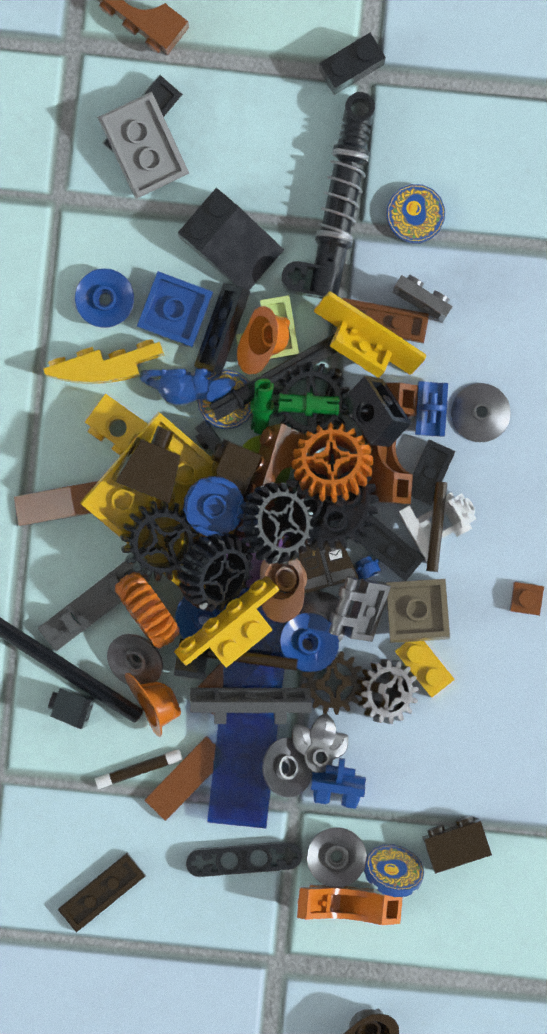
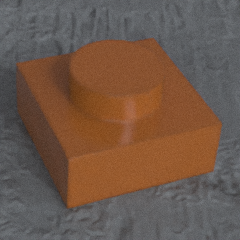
M514 582L510 611L540 616L544 586Z

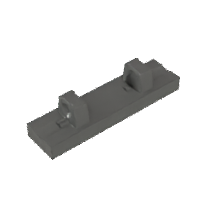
M124 561L38 628L55 652L121 602L115 592V585L120 582L121 578L134 572L133 566L136 562L128 564ZM142 569V570H141L140 572H138V573H140V574L143 576V571H144V570ZM71 613L74 615V617L78 620V622H79L80 624H78V623L73 619V617L71 616Z
M190 688L191 713H214V724H226L227 713H274V724H286L287 713H311L312 711L310 688Z

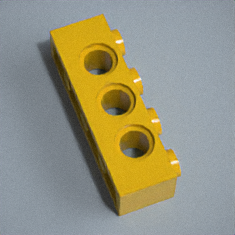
M106 393L85 421L90 426L87 432L101 442L104 438L114 443L111 449L120 456L147 425L145 421ZM118 420L125 422L127 427L126 432L120 437L113 436L110 431L112 423Z

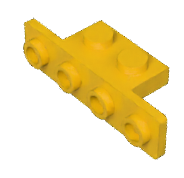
M330 291L314 309L316 314L337 327L330 347L377 378H380L385 372L389 362L411 375L425 361V353Z
M268 576L255 581L246 593L229 602L226 609L219 615L207 620L202 628L193 636L185 638L174 653L187 666L205 650L210 648L227 668L273 630L257 608L277 593L279 588Z

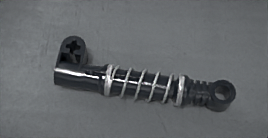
M356 92L351 94L346 101L342 119L345 124L341 125V129L344 131H341L339 135L342 138L333 146V153H331L339 161H330L334 165L332 175L327 176L331 181L329 191L324 192L328 196L326 206L321 208V210H324L323 221L318 223L321 226V230L316 231L315 240L318 243L315 262L310 264L293 261L284 267L282 284L290 293L322 299L329 291L337 296L339 294L346 253L353 243V237L350 235L351 227L357 224L355 219H353L354 212L360 208L356 203L357 197L363 193L360 188V182L366 177L363 170L358 168L357 165L366 164L369 161L370 155L367 149L368 144L365 142L369 141L367 135L370 134V129L367 127L372 125L375 103L367 93ZM355 103H363L367 106L368 112L363 116H357L352 112L351 107ZM307 270H313L310 291L303 290L304 280H299L298 285L292 284V279L288 278V275H294L295 271H300V276L306 278Z

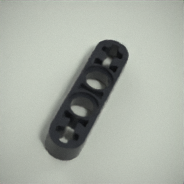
M288 841L201 848L193 850L188 855L186 866L190 874L195 877L290 870L300 864L302 853L297 844ZM287 847L291 848L293 853H297V857L292 858V863L290 864L286 863L284 858L276 859L278 865H271L272 854L270 848H276L275 854L285 853V848ZM263 850L267 854L268 859L263 866H255L251 862L250 855L253 851ZM232 852L237 856L238 863L234 868L227 869L223 867L220 860L224 853ZM210 853H217L216 865L218 870H212L213 864L204 865L202 871H198L197 866L191 865V861L196 860V855H202L203 860H212Z

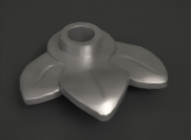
M326 713L316 719L311 729L295 724L292 729V743L294 749L304 756L307 768L312 772L321 773L325 772L326 765H332L334 759L341 757L348 747V735L336 734L335 723ZM318 752H321L324 757L321 763L316 761V754Z

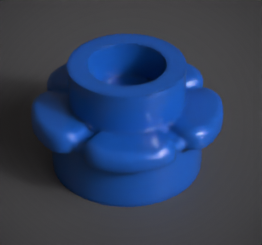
M368 556L355 563L357 567L355 570L359 580L368 579L381 572L378 565L380 560L375 559L373 561L372 557Z

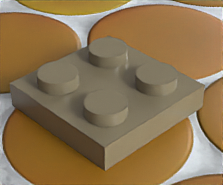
M446 579L386 582V584L391 586L387 597L390 643L450 639Z

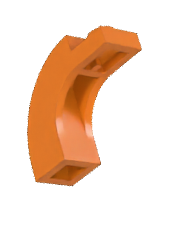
M310 885V887H301L299 890L297 918L305 920L349 919L378 925L400 924L403 897L388 896L382 894L377 889Z

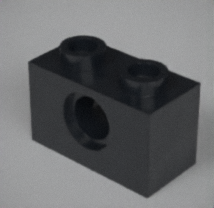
M364 376L342 400L348 409L349 416L358 424L363 432L362 435L365 441L370 445L390 447L412 424L383 379Z

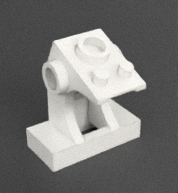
M452 492L446 495L445 513L452 526L442 531V538L453 532L458 537L472 529L469 523L476 520L474 515L475 508L468 498H464L462 493L454 497ZM407 506L400 510L398 514L427 564L431 530L429 518L432 517L433 510L416 518L411 507Z

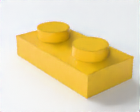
M425 641L405 642L395 650V653L402 662L411 668L410 672L417 677L418 682L431 698L455 680Z

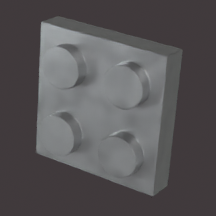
M401 275L392 293L443 323L453 307L448 304L450 299L434 290L433 294L422 288L424 283L412 275H408L407 278Z

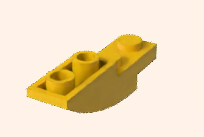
M153 339L136 344V350L127 353L125 349L111 352L108 354L109 359L104 360L100 350L94 351L93 347H89L76 352L77 357L67 361L65 357L53 359L48 362L49 367L43 368L47 377L77 384L113 383L139 377L138 364L165 356L160 341L154 343Z

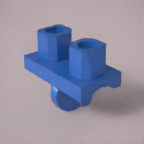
M418 381L415 435L445 437L448 383Z
M339 758L338 766L326 765L325 772L312 773L311 790H313L314 802L328 804L331 793L342 794V806L356 809L360 798L365 795L366 777L356 776V769L345 767V758Z

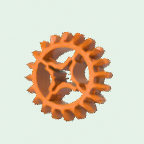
M331 422L328 425V430H323L318 425L316 427L317 433L313 434L307 431V440L299 439V448L293 451L295 459L292 461V469L296 470L294 478L296 481H300L299 485L302 490L308 489V494L311 498L319 493V499L322 502L327 496H331L332 502L335 503L339 495H342L343 499L347 501L349 499L348 492L351 491L358 495L359 486L366 487V477H371L372 468L370 467L373 464V457L370 455L371 447L364 445L365 438L363 435L356 437L357 434L354 428L346 432L343 423L339 426L338 430L334 429ZM337 446L346 448L349 451H341L337 448ZM326 447L324 451L316 453L318 450ZM331 454H334L335 461L333 472L330 465ZM312 471H315L316 474L325 475L329 480L316 476ZM350 472L347 476L339 479L343 473Z
M133 572L120 579V582L115 585V592L149 641L159 649L173 642L174 638L179 635V627L140 573Z

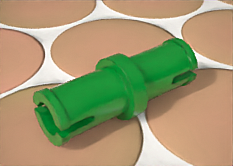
M258 379L254 384V399L250 403V411L252 412L250 428L256 434H262L266 427H269L270 415L274 410V402L272 401L274 384L273 382L270 383L269 379Z
M306 392V395L279 393L278 412L305 413V416H311L312 413L338 416V403L340 399L339 396H314L312 392Z

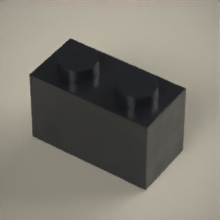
M370 32L320 62L319 71L335 95L385 64L386 57Z

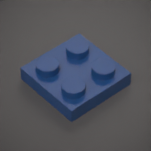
M157 271L137 328L193 348L213 296V291Z

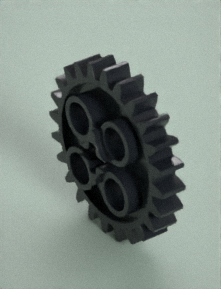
M330 461L332 472L334 471L335 461ZM312 471V473L320 478L326 477L323 474H316L315 471ZM350 472L343 473L339 479L347 476ZM366 477L367 483L372 479V477ZM286 481L289 487L297 488V494L306 495L304 504L313 503L318 507L315 514L312 515L315 518L310 521V526L316 529L308 534L313 540L310 544H307L310 548L317 541L320 551H323L326 543L329 544L332 551L336 550L337 543H341L344 549H347L348 539L357 544L358 538L356 534L358 532L363 535L368 534L364 525L375 524L369 517V514H378L377 508L371 506V504L379 502L378 496L370 495L377 490L375 484H367L366 487L359 486V493L353 501H344L342 495L337 496L336 504H330L327 507L324 502L325 500L331 501V496H327L322 502L319 499V493L311 498L308 494V489L302 490L299 485L300 481ZM324 515L322 525L317 526L318 521H320ZM335 516H342L344 518V522L339 528H331L329 525L331 519Z

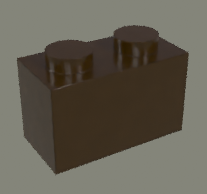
M472 815L456 820V826L445 829L444 825H439L428 829V835L422 836L435 874L492 855L479 818L473 820Z

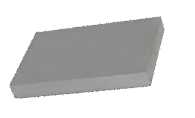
M152 92L97 117L135 199L189 174Z

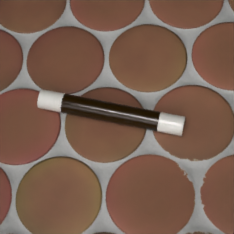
M177 749L96 777V785L98 789L182 761L181 752Z

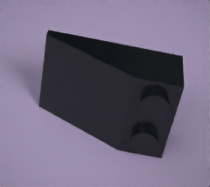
M217 187L178 231V236L182 241L230 282L249 291L284 251L269 234Z

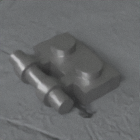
M347 576L344 586H340L338 592L340 598L336 610L332 611L329 619L332 622L329 633L340 636L342 627L346 626L344 635L350 639L373 642L391 586L384 582L362 579L359 589L356 590L358 579ZM352 600L354 601V604L350 615H347Z

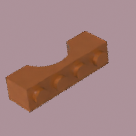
M98 0L100 2L98 6L110 17H113L114 14L123 20L122 26L133 35L139 33L147 39L145 44L156 53L162 51L168 55L189 29L188 21L166 3L153 9L144 10L134 8L124 0Z
M386 383L407 417L410 419L416 416L418 385ZM396 441L390 447L373 446L368 443L371 447L370 455L373 457V464L370 466L372 468V479L367 484H375L377 490L370 495L378 496L379 502L377 503L411 504L413 474L407 472L399 463L396 454Z
M283 423L266 427L260 437L261 446L258 454L262 456L244 495V502H247L246 495L254 492L256 487L264 486L266 483H275L277 476L284 468L292 467V461L295 459L293 451L299 448V439L307 440L305 434ZM269 501L265 509L271 510V507H275V501ZM240 521L234 535L242 540L245 536L244 532L237 530L240 526H243V521Z

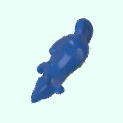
M185 369L143 370L140 373V380L143 383L157 389L162 398L168 403L178 406L205 399L213 403L225 396L236 385L235 381L228 378L207 379L211 376V372L207 371V369H196L195 375H191V372H186ZM160 376L161 378H160V379H153V378H151V377Z

